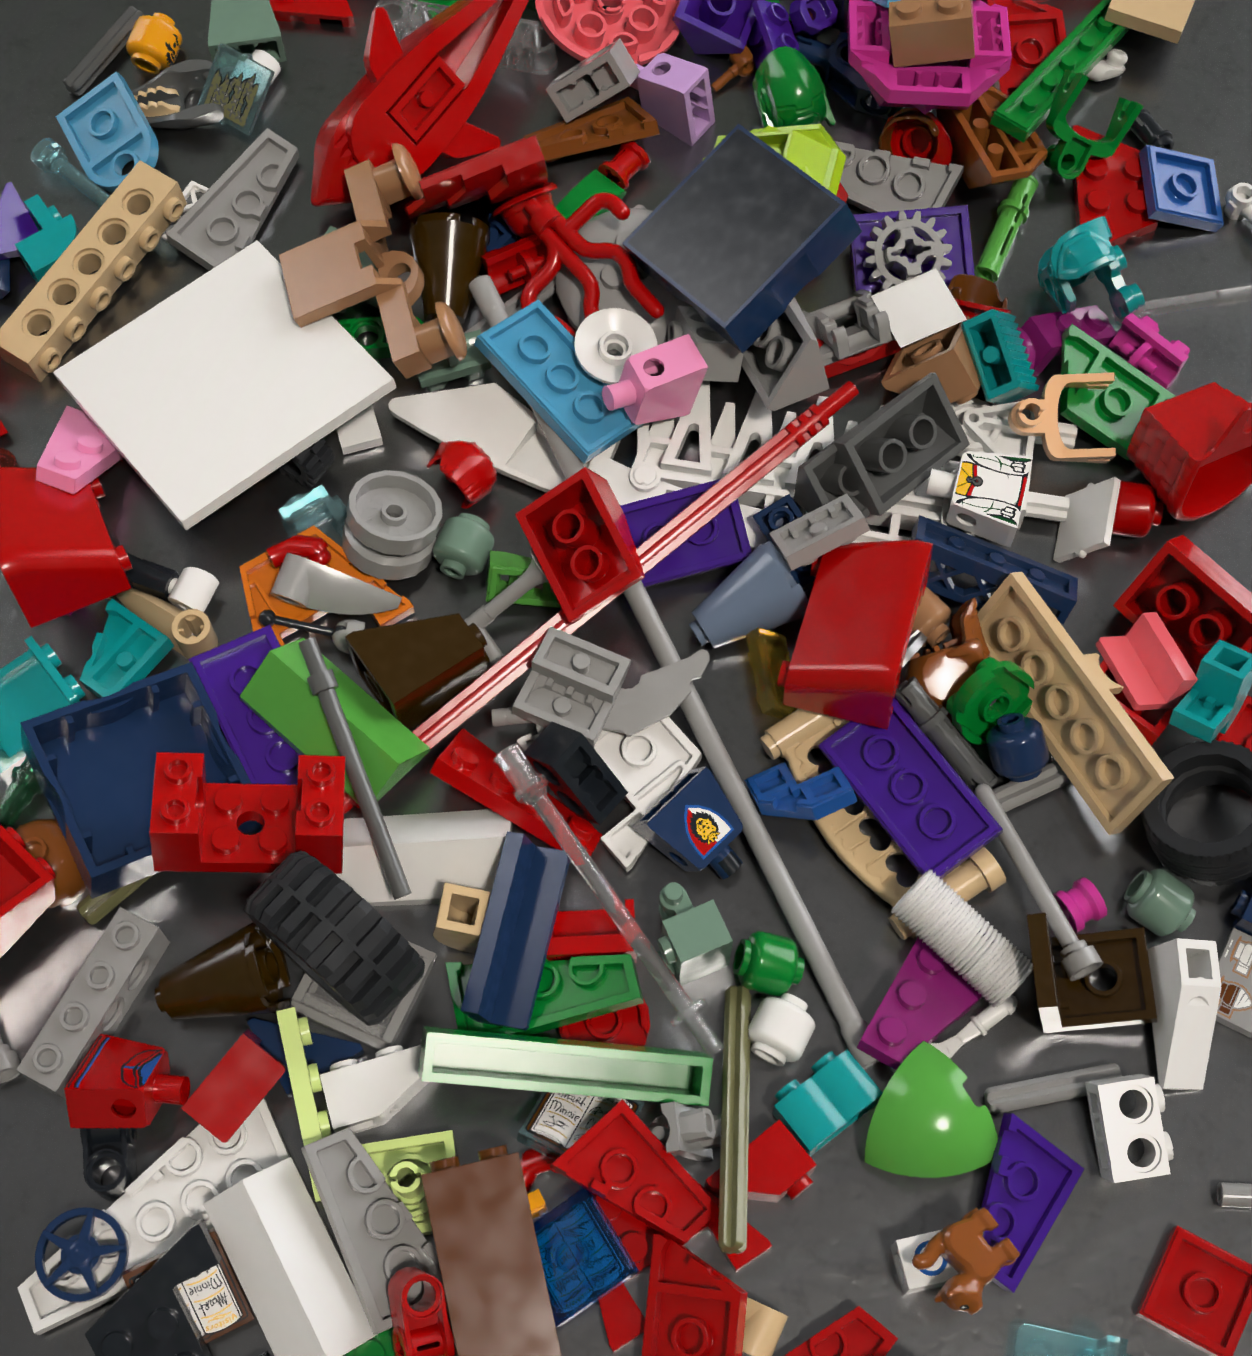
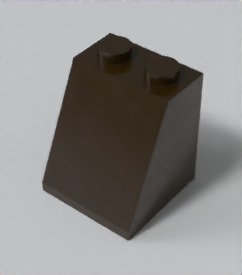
M459 613L353 631L345 636L355 671L376 701L410 731L418 727L487 670V664L490 663V659L484 650V647L487 646L484 635L475 623L468 626Z

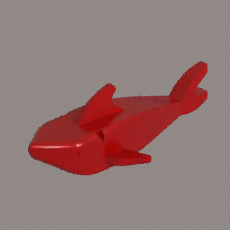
M458 0L400 42L397 39L386 9L384 7L374 8L363 59L366 74L326 119L316 138L311 189L312 206L322 207L352 203L344 170L370 159L374 167L395 159L392 150V144L394 143L402 144L408 150L417 165L420 175L440 155L451 159L464 158L499 148L501 140L498 136L466 121L488 87L529 0Z

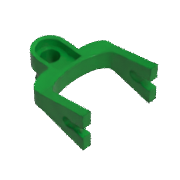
M1068 69L1064 71L1046 119L1048 131L1059 141L1057 144L1047 148L1048 154L1044 164L1046 167L1051 168L1054 174L1065 179H1074L1083 172L1091 155L1107 158L1115 153L1144 106L1119 97L1104 138L1099 140L1087 139L1079 135L1068 125L1066 115L1089 77Z

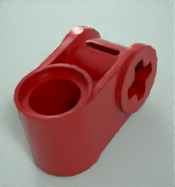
M404 1267L398 1270L391 1277L388 1284L395 1356H454V1339L448 1322L445 1291L442 1283L436 1277L416 1267ZM423 1281L424 1294L422 1299L414 1305H409L407 1294L410 1287L414 1283Z

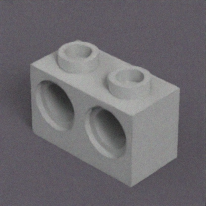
M619 38L558 75L546 88V91L565 122L568 123L629 87L637 78L640 70Z
M677 306L675 321H670L668 326V341L683 335H690L708 366L703 381L738 382L744 353H741L711 328L694 307Z

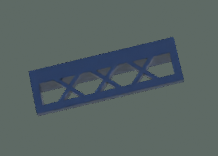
M919 515L913 526L911 540L933 543L931 560L935 561L938 570L929 572L926 587L934 593L962 604L975 597L977 600L976 609L980 611L991 597V592L996 591L1010 573L1023 572L1047 606L1058 610L1055 617L1062 626L1077 602L1078 578L921 515ZM966 573L974 576L978 585L962 589L954 585L951 576Z

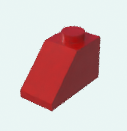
M780 1119L749 1144V1200L777 1203L784 1196L788 1195L793 1201L814 1183L809 1176L814 1172L817 1164ZM720 1168L709 1176L704 1184V1187L714 1196H719Z

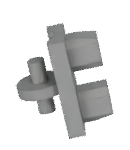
M675 1101L661 1104L663 1115L655 1118L650 1124L649 1129L666 1147L667 1153L672 1154L674 1157L681 1156L698 1162L713 1160L712 1148L721 1146V1114L712 1115L711 1110L708 1108L696 1109Z

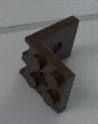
M1046 913L1027 914L1037 1003L1044 1033L1157 1023L1144 927L1076 934L1079 940H1085L1088 946H1094L1103 961L1100 968L1112 970L1118 978L1116 985L1112 989L1100 991L1090 983L1092 973L1081 979L1070 981L1061 965L1063 958L1060 952L1063 948L1056 937H1050Z

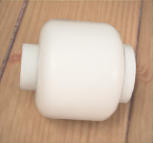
M783 993L781 998H764L749 1025L748 1038L752 1043L750 1050L764 1061L783 1067L785 1062L798 1061L815 1029V1021L806 1012L807 1003L789 993Z

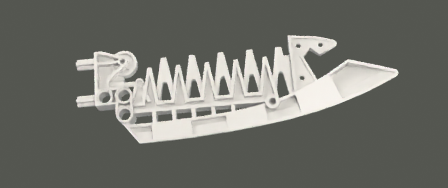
M617 350L607 351L612 356H621V353ZM703 381L690 414L680 417L675 430L674 418L653 422L650 431L649 423H645L637 429V455L632 468L613 460L620 441L584 464L582 462V464L608 481L620 505L719 480L743 461L751 440L759 441L761 447L772 438V410L766 408L756 391L736 439L735 403L726 402L711 439L710 381ZM496 383L397 397L391 399L388 403L389 412L392 416L438 443L458 440L476 442V445L482 448L491 458L497 472L544 492L550 491L566 480L534 413ZM819 396L816 405L818 406L828 397ZM973 398L964 404L957 405L955 402L952 404L954 412L970 443L957 456L961 457L962 453L970 451L1033 457L1034 443L1042 444V436H1021L1011 430L1008 423V415L1018 402L991 406L985 401ZM787 411L780 430L796 418V412ZM1022 411L1021 414H1024L1026 418L1035 420L1032 411ZM833 416L828 419L829 425L738 498L751 551H754L760 544L766 542L765 537L753 519V515L763 510L760 508L765 509L788 494L794 500L798 467L809 459L814 449L821 451L834 442ZM848 421L844 434L858 425V422ZM1058 422L1060 437L1064 445L1069 449H1074L1077 426ZM690 431H696L699 434V462L678 459ZM950 460L939 470L957 474L960 462ZM1030 469L1017 529L1020 530L1024 516L1066 522L1070 503L1069 498L1029 492ZM928 478L881 516L870 515L866 518L867 523L870 525L889 527L888 534L868 531L858 536L852 543L911 540L910 537L898 536L899 529L912 531L919 515L953 528L955 526L950 525L946 521L951 499L926 494ZM794 500L802 514H807L808 512ZM963 530L966 534H969L974 537L976 536L973 533ZM931 560L929 572L938 570L935 561Z

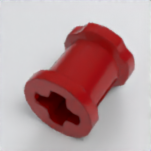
M634 141L621 143L619 152L610 161H604L599 166L598 171L626 190L629 187V180L638 171H644L648 167L650 160L642 147Z

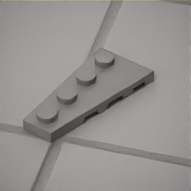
M266 128L166 233L168 243L209 271L252 244L299 158L298 148Z
M835 141L846 156L840 180L849 195L846 202L868 213L945 207L964 172V166L950 163L947 166L932 163L930 159L914 156V159L891 155L890 151L880 149L870 151L855 148L854 144Z
M348 1127L302 1147L301 1150L373 1335L393 1327L388 1297V1284L391 1277L398 1270L404 1267H416L436 1277L442 1283L443 1289L444 1285L436 1248L431 1241L428 1242L412 1220L413 1216L402 1201L399 1202L385 1182L386 1178ZM423 1281L414 1283L410 1287L407 1294L409 1305H414L422 1299L424 1294Z

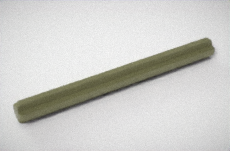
M743 985L737 987L729 986L725 991L718 1245L721 1251L726 1254L743 1253L747 1248L750 1040L748 1038V1029L751 1023V994L749 989Z

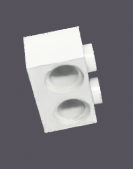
M1134 1074L1085 1082L1101 1178L1117 1183L1171 1174L1168 1161L1173 1160V1145L1168 1132H1163L1160 1115L1161 1112L1165 1111V1098L1161 1086L1158 1083L1155 1084L1154 1077ZM1132 1090L1136 1096V1107L1130 1114L1123 1115L1119 1107V1100L1123 1093ZM1140 1138L1144 1144L1143 1157L1138 1162L1131 1163L1127 1155L1128 1146L1133 1140Z

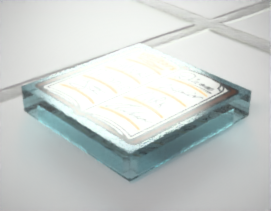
M542 1092L521 1127L517 1141L556 1161L622 1099ZM623 1099L639 1117L645 1102Z

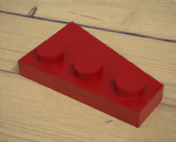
M623 1099L550 1165L551 1169L681 1245L686 1244L719 1212L717 1204L675 1157L667 1153L666 1147Z

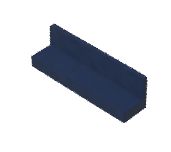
M507 831L461 1011L474 1021L524 1031L529 1028L571 860V854L568 851L538 847L525 834Z

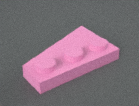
M66 406L37 464L36 480L75 494L124 457L85 412Z

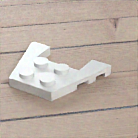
M670 717L653 724L631 737L619 732L602 730L594 746L596 752L628 791L624 799L634 809L632 813L600 838L604 847L626 872L633 868L649 843L632 826L691 769H695L702 759V753ZM530 733L519 738L516 742L521 751L524 752L539 734L532 736Z

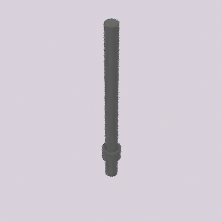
M316 637L308 638L298 644L310 677L307 678L312 695L318 696L340 756H345V770L394 900L402 898L412 892L335 691L339 685L333 670H328Z

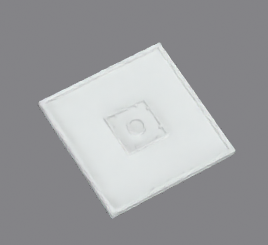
M258 240L53 372L64 389L186 531L397 388L394 378L332 315L300 328L293 319L281 264Z

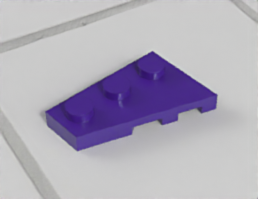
M1003 1113L998 1141L981 1208L985 1207L999 1224L996 1229L983 1232V1237L988 1245L993 1246L1007 1237L1020 1253V1256L1015 1259L1016 1261L1013 1264L1003 1266L992 1280L1004 1291L1012 1293L1018 1287L1085 1170L1013 1113Z

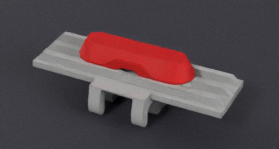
M861 289L855 291L851 298L810 313L802 311L818 341L827 379L895 354L902 349L891 332L886 311L879 312L877 306L874 305V301L871 298L872 294L869 291ZM856 313L857 322L854 323V326L846 329L844 326L837 328L835 320Z

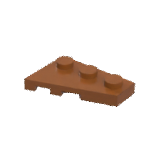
M626 97L583 113L568 123L564 120L524 135L523 138L536 135L545 162H553L565 156L660 135L657 120L630 97Z

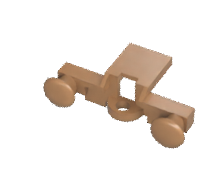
M394 143L392 144V150L395 159L377 167H374L370 159L344 170L357 221L279 254L293 319L300 328L376 296L392 361L402 375L408 379L432 369V364L455 355L459 361L465 359L468 350L462 326L447 303L435 302L438 318L424 324L419 323L413 315L411 306L418 300L425 285L424 273L411 255L404 251L388 250L385 237L392 234L388 219L392 218L389 205L409 196H412L415 200H419L423 196L418 181L422 179L416 163L402 144ZM365 251L377 267L378 272L372 264L362 268L359 253ZM411 272L409 278L404 282L401 278H398L402 273Z

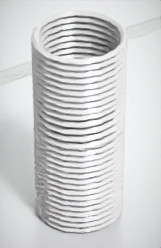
M933 869L925 872L891 910V913H895V917H898V920H902L905 926H909V930L912 929V933H916L919 939H923V942H926V946L933 949L936 955H940V958H943V962H946V964L950 963V967H954V971H958V975H962L964 981H968L971 987H975V991H978V994H982L985 1000H989V1004H992V1007H998L1008 999L1033 970V963L1030 962V959H1027V956H1023L1020 950H1016V946H1013V943H1009L1006 937H1002V933H998L997 929H993V925H989V921H985V917H981V914H978V911L971 908V905H968L964 898L957 895L954 889H950V885H947V882H943L940 876H936V873H933Z

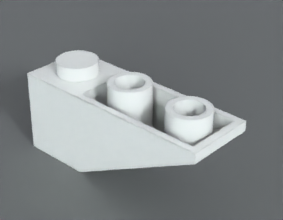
M1176 938L1147 949L1157 1012V1023H1152L1158 1082L1162 1089L1200 1091L1203 1090L1222 988L1216 941Z
M401 1045L390 1046L375 1053L376 1058L360 1063L357 1062V1059L339 1061L329 1067L330 1072L320 1074L335 1133L349 1127L355 1134L385 1125L429 1083L421 1081L418 1075L421 1045L404 1050Z

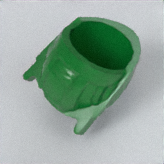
M784 46L771 51L760 64L752 84L763 128L768 125L785 127L821 124L823 121H826L828 126L833 127L836 121L829 106L824 84L814 66L800 51L794 48Z

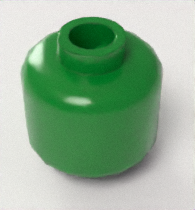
M757 931L752 933L748 939H741L733 960L734 975H739L741 985L751 991L772 996H782L783 993L790 989L792 984L798 985L804 973L805 962L804 958L799 957L798 947L794 940Z

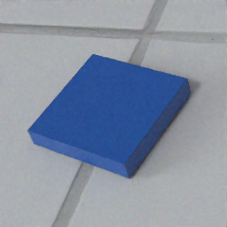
M1146 145L1139 152L1149 219L1211 232H1217L1224 225L1214 159Z

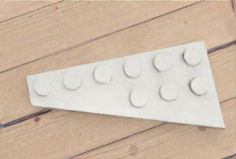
M265 1097L228 1142H221L199 1124L186 1137H181L125 1189L126 1192L107 1210H102L119 1222L127 1236L129 1257L125 1271L169 1250L195 1222L201 1219L207 1230L214 1228L203 1205L204 1203L239 1181L290 1157ZM95 1217L92 1237L97 1239L101 1245H119L118 1238L112 1227L104 1220ZM59 1249L45 1262L49 1277L62 1263V1249ZM119 1253L104 1256L100 1266L94 1271L98 1288L113 1274L118 1263ZM36 1271L17 1287L33 1332L37 1335H41L121 1296L128 1289L123 1277H121L112 1290L98 1299L83 1303L68 1302L51 1294L41 1283ZM71 1272L54 1284L60 1290L71 1294L90 1292L84 1277Z

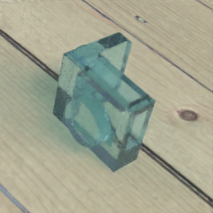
M323 485L316 487L306 494L295 495L286 502L285 506L278 509L284 529L290 537L301 533L313 525L318 527L327 521H330L339 536L342 537L347 509L338 495L330 497Z

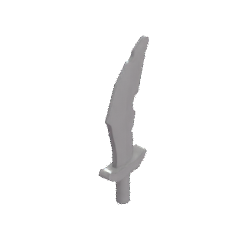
M704 649L699 650L688 658L643 674L640 677L639 683L633 688H621L602 730L619 732L631 737L671 716L692 692L690 686L692 681L702 677L710 662L708 651ZM512 707L492 709L491 712L494 727L533 723L514 715ZM536 724L537 732L540 735L545 727Z

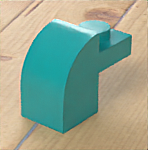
M38 194L25 200L24 203L39 231L15 244L25 268L36 284L80 233L72 214L62 218L54 205L47 208Z
M1221 639L1201 660L1196 675L1198 678L1197 682L1173 709L1169 724L1208 743H1211L1219 732L1222 734L1226 733L1240 711L1252 685V654Z

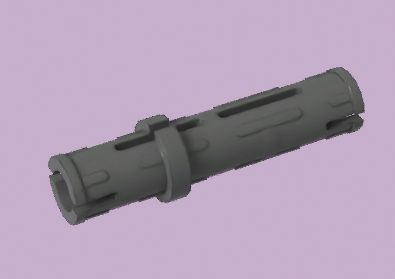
M915 676L899 685L898 689H896L895 698L909 712L917 723L916 725L932 740L956 772L960 774L974 793L975 788L979 784H987L993 787L998 780L997 776L984 764L979 755L953 726L946 716L948 711L943 705H937L930 698Z

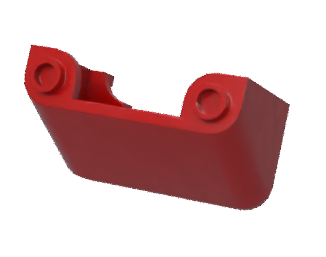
M0 467V568L31 628L131 589L126 571L133 569L123 544L115 547L110 538L99 508L101 507L99 498L106 495L98 477L75 494H71L37 481V467Z
M919 540L850 543L823 554L812 563L810 576L816 578L791 662L783 660L778 676L777 686L784 688L783 705L888 730L893 712V698L895 697L896 689H898L901 669L913 624L928 583L933 543Z

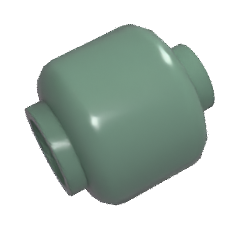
M461 513L459 516L450 517L443 523L433 545L432 552L434 558L441 564L440 570L444 574L455 579H463L464 575L475 576L483 571L489 558V552L493 549L495 543L494 537L489 531V524L480 517L469 513Z
M1154 869L1150 872L1147 870L1141 871L1131 881L1124 895V899L1128 902L1127 912L1129 916L1157 936H1167L1175 930L1183 932L1189 927L1196 915V910L1192 908L1195 896L1191 887L1165 869Z

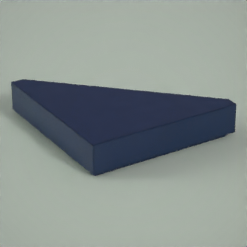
M255 1018L247 1021L250 1029L262 1040L259 1045L286 1067V1071L279 1081L288 1097H292L293 1091L279 1024ZM311 1032L313 1044L304 1046L307 1064L317 1063L319 1075L330 1072L329 1067L334 1063L347 1059H356L365 1054L360 1043Z

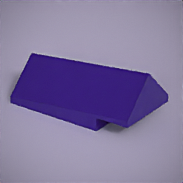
M680 0L672 20L695 54L742 53L756 19L752 3L755 0Z

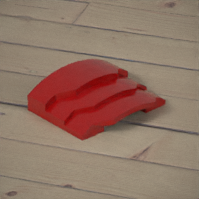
M536 135L521 138L421 178L422 180L418 181V184L423 194L422 198L409 201L404 206V209L411 220L443 206H446L450 211L482 197H485L489 205H493L547 183L546 163Z

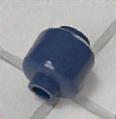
M1021 713L1003 715L986 735V744L993 769L1000 776L1006 777L1010 781L1025 782L1036 778L1041 774L1042 769L1049 761V749L1043 727L1034 718L1023 717Z

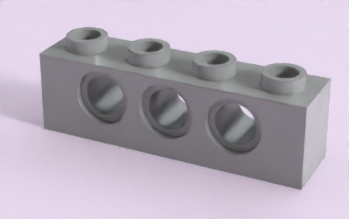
M120 907L16 1070L32 1083L66 1101L64 1088L100 1034L113 1036L169 946L170 941L161 929Z

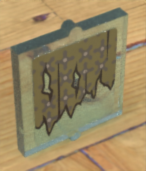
M219 43L197 105L219 104L224 110V118L219 121L221 125L229 124L246 135H252L275 72L254 61L251 54H242L224 43Z

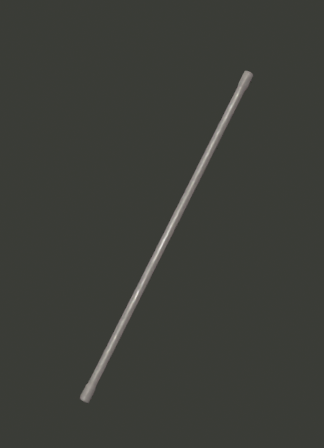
M481 275L473 279L469 284V289L483 317L492 328L508 318L505 304L489 275ZM531 407L566 479L584 468L581 460ZM640 580L623 593L662 668L680 661L681 658ZM692 682L690 684L692 692L680 704V707L723 793L743 824L742 831L840 1025L841 1034L851 1054L863 1069L878 1063L879 1060L856 1048L868 1024L856 1008Z

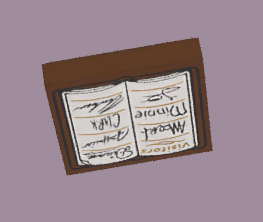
M214 1228L208 1230L222 1258L220 1263L177 1285L205 1343L255 1319V1314ZM165 1252L124 1271L122 1277L127 1288L136 1283Z

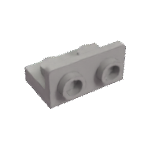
M846 493L769 534L776 549L792 571L800 566L813 563L818 557L839 546L852 543L858 536L870 531L865 516Z

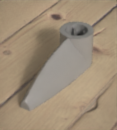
M286 553L270 592L272 596L298 607L347 615L373 614L398 609L402 597L357 578L291 553Z

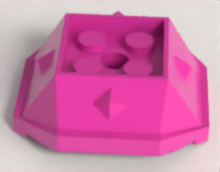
M849 0L848 63L863 77L879 106L917 108L924 114L932 109L967 110L974 101L1010 69L1012 52L1007 7L997 4L989 6L981 0H973L975 58L894 68L889 32V8L870 0Z

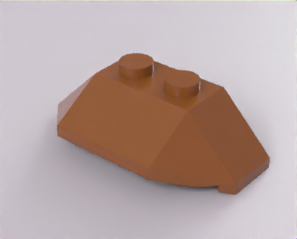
M993 86L974 101L967 110L936 109L937 119L942 123L950 138L953 148L952 160L954 164L964 166L962 178L969 189L1027 178L1047 158L1048 154L1036 131L1023 143L990 124L993 113L1009 97Z

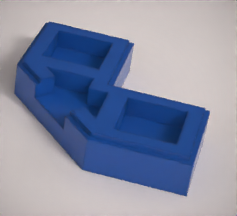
M784 762L744 780L761 815L818 820L858 802L853 788L840 767H835L797 784Z

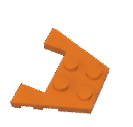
M313 525L298 534L323 538L329 544L327 550L331 553V561L324 566L401 597L388 587L387 582L383 579L365 574L349 562L342 547ZM266 552L239 566L253 632L265 627L259 621V615L263 610H272L276 616L312 623L329 613L298 607L272 596L270 592L281 566L274 568ZM402 596L398 609L373 613L371 616L378 627L396 624L415 613L411 601ZM276 624L271 626L280 646L285 645L282 640L283 638L299 630Z

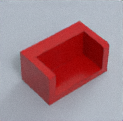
M625 899V908L557 912L546 956L549 961L570 960L571 957L631 954L636 963L634 899Z

